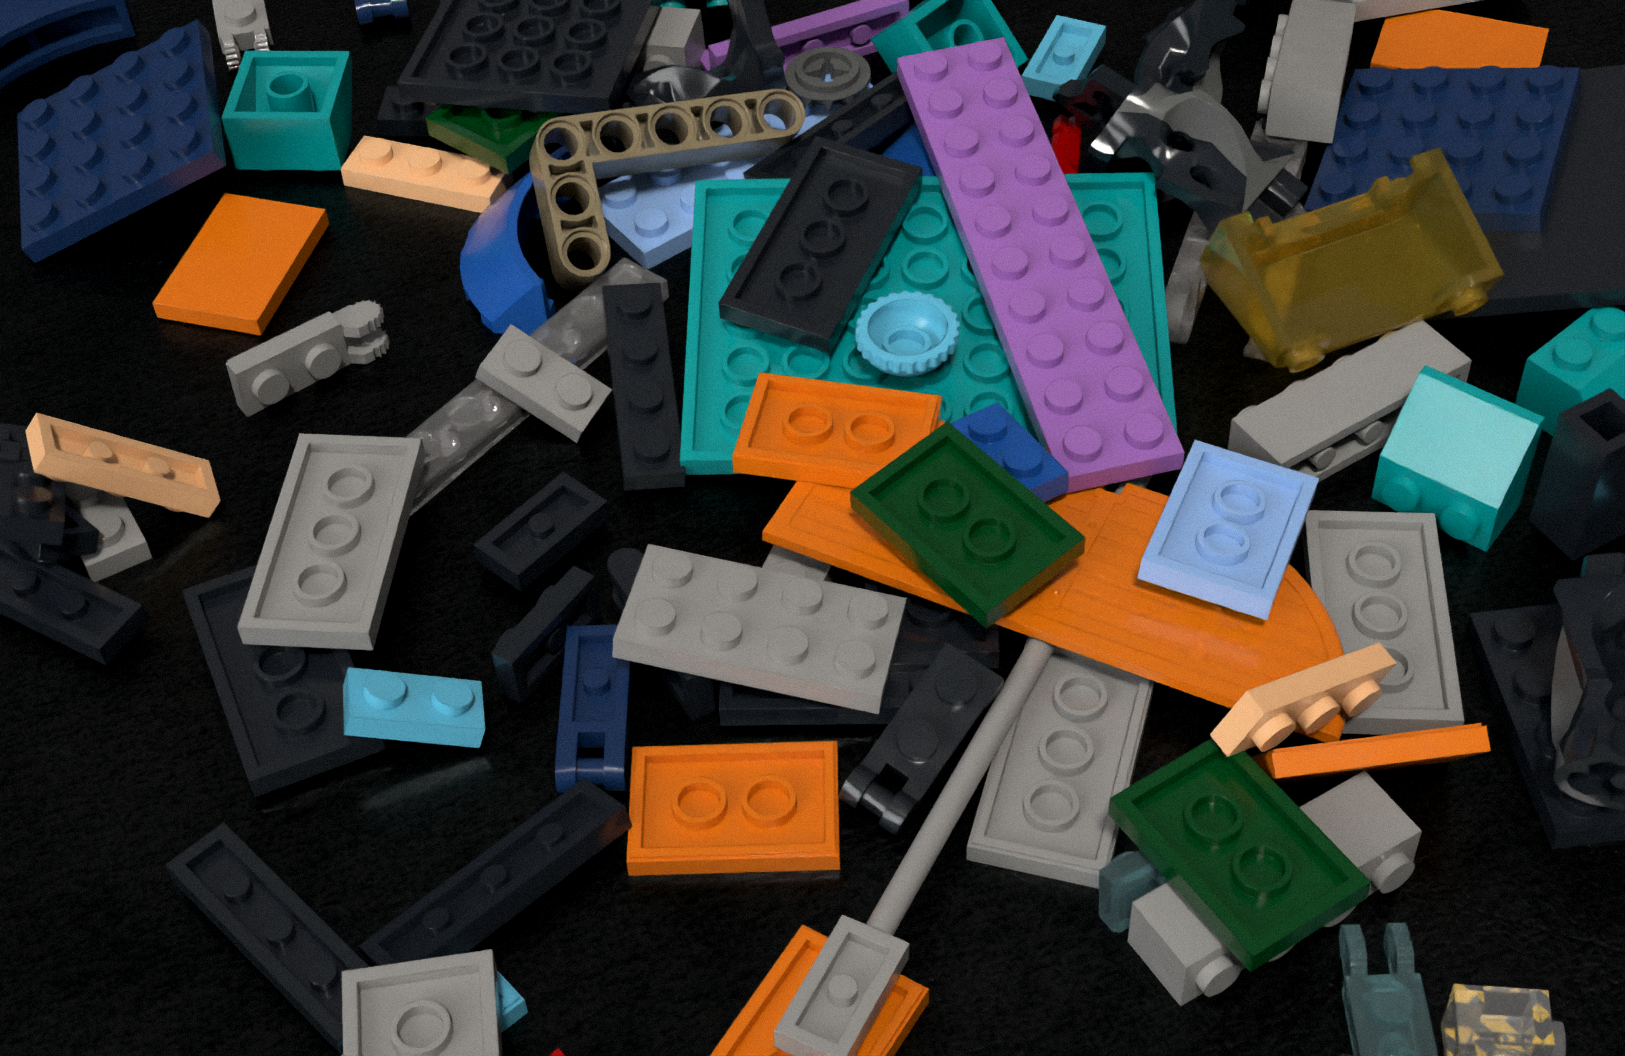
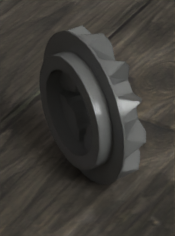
M820 47L810 49L794 57L785 69V79L789 91L794 93L800 100H803L806 108H812L820 104L825 105L829 111L832 105H846L853 98L867 91V85L871 83V71L868 62L854 51L840 47ZM831 73L833 81L823 82L825 74Z

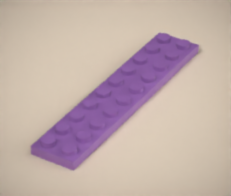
M1005 38L978 41L976 43L898 57L897 76L1039 442L1069 472V491L1063 494L1182 469L1185 452Z

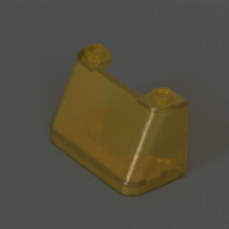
M1440 147L1413 156L1409 163L1414 172L1406 178L1400 177L1392 181L1389 180L1388 176L1378 178L1367 193L1275 224H1272L1268 215L1258 218L1254 223L1249 211L1220 221L1199 258V266L1209 286L1273 367H1288L1290 373L1301 372L1321 362L1325 358L1324 354L1450 310L1453 311L1455 316L1464 315L1478 309L1489 300L1487 292L1500 280L1504 273Z

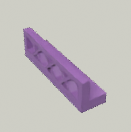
M860 0L771 27L775 42L785 58L784 74L787 65L794 57L814 48L840 47L854 51L861 56L877 52L870 39L909 12V0ZM730 39L709 45L708 49L704 50L700 63L704 67L705 72L723 63L727 56Z

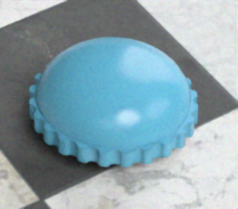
M902 291L899 294L890 293L887 297L881 296L876 302L869 303L868 308L861 311V318L857 319L855 330L857 349L862 351V357L867 359L871 365L890 375L911 377L925 374L937 368L948 359L949 354L954 353L955 345L959 341L960 322L957 321L958 315L952 312V306L946 305L943 299L934 298L932 294H922L920 291H915L914 293Z

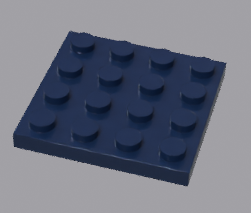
M198 19L183 27H175L166 31L157 41L136 52L129 51L122 54L113 64L90 76L83 75L76 78L67 88L46 99L34 100L23 111L17 113L21 249L34 263L226 166L210 33Z
M1545 65L1537 68H1500L1497 66L1442 68L1430 66L1423 69H1388L1385 67L1355 69L1337 117L1333 143L1327 144L1303 209L1306 227L1541 232L1582 86L1580 67L1559 68Z

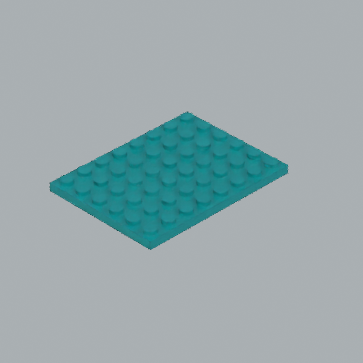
M1154 172L1064 174L1177 434L1156 187H1154L1156 184ZM922 176V185L830 354L720 318L718 305L720 299L791 178L695 180L680 465L685 466L686 475L743 474L733 472L732 455L759 372L942 396L940 420L948 421L949 423L998 402L1039 442L937 176ZM902 291H908L909 293L920 291L922 294H932L934 298H941L946 305H951L952 312L957 313V321L960 322L959 341L955 345L954 353L949 354L948 359L934 370L918 376L902 377L890 375L871 365L867 359L862 357V351L857 349V342L855 341L857 319L861 318V311L866 310L869 303L876 302L881 296L887 297L890 293L899 294Z

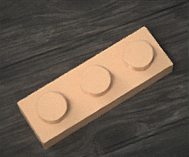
M365 135L341 167L344 186L482 213L492 202L507 191L514 182L513 172L508 175L472 156Z
M40 413L35 414L25 431L34 473L45 475L54 481H69L103 490L116 497H130L161 505L173 512L184 511L207 518L211 516L221 501L209 460Z
M1378 642L1252 688L1244 693L1210 735L1227 757L1255 746L1261 752L1268 751L1285 740L1295 730L1302 728L1306 734L1319 730L1343 710L1349 717L1356 716L1365 711L1382 695L1383 690L1378 684L1393 669L1397 662L1382 644Z

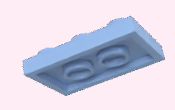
M1195 440L1142 557L1137 578L1230 608L1234 611L1268 620L1314 498L1319 478Z

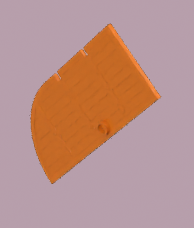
M940 420L938 428L946 423V421ZM797 481L762 531L763 541L969 614L851 508L850 491L853 488ZM1128 482L1120 495L1105 490L1108 485L1062 494L1044 502L1085 536L1084 554L994 623L1231 709L1247 690L1345 655L1339 635L1329 613L1310 585L1290 564H1288L1268 620L1234 611L1230 608L1138 579L1142 557L1170 496ZM1344 710L1339 712L1331 721L1313 733L1306 734L1302 728L1295 730V732L1325 743L1339 741L1344 729L1347 713Z

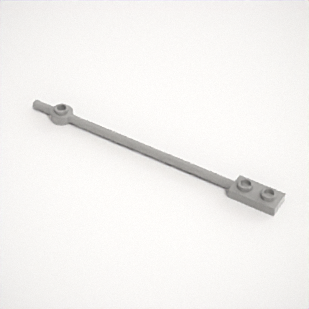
M1153 475L1122 481L1114 493L1120 495L1127 482L1146 488ZM1030 637L1007 677L1003 688L992 703L868 921L864 924L842 914L775 1028L774 1047L794 1056L856 1055L909 959L910 943L893 935L1056 648L1055 645Z

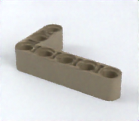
M769 89L563 116L547 120L539 128L529 154V166L551 270L556 282L570 292L582 293L591 290L599 282L611 258L610 244L596 180L769 156L793 140L802 128L805 121V108L802 101L794 93L786 89ZM773 114L783 121L786 130L771 128L766 123L764 115ZM720 121L726 124L731 129L733 137L726 138L717 135L712 130L710 122ZM664 128L673 131L677 135L680 144L668 145L662 142L655 130ZM614 136L620 139L626 151L619 153L608 150L602 144L600 137ZM549 143H559L569 150L571 158L557 160L546 152L544 146ZM560 197L575 199L581 205L583 213L569 215L563 212L558 207L556 199ZM574 250L587 253L593 260L594 268L580 270L570 263L567 253Z

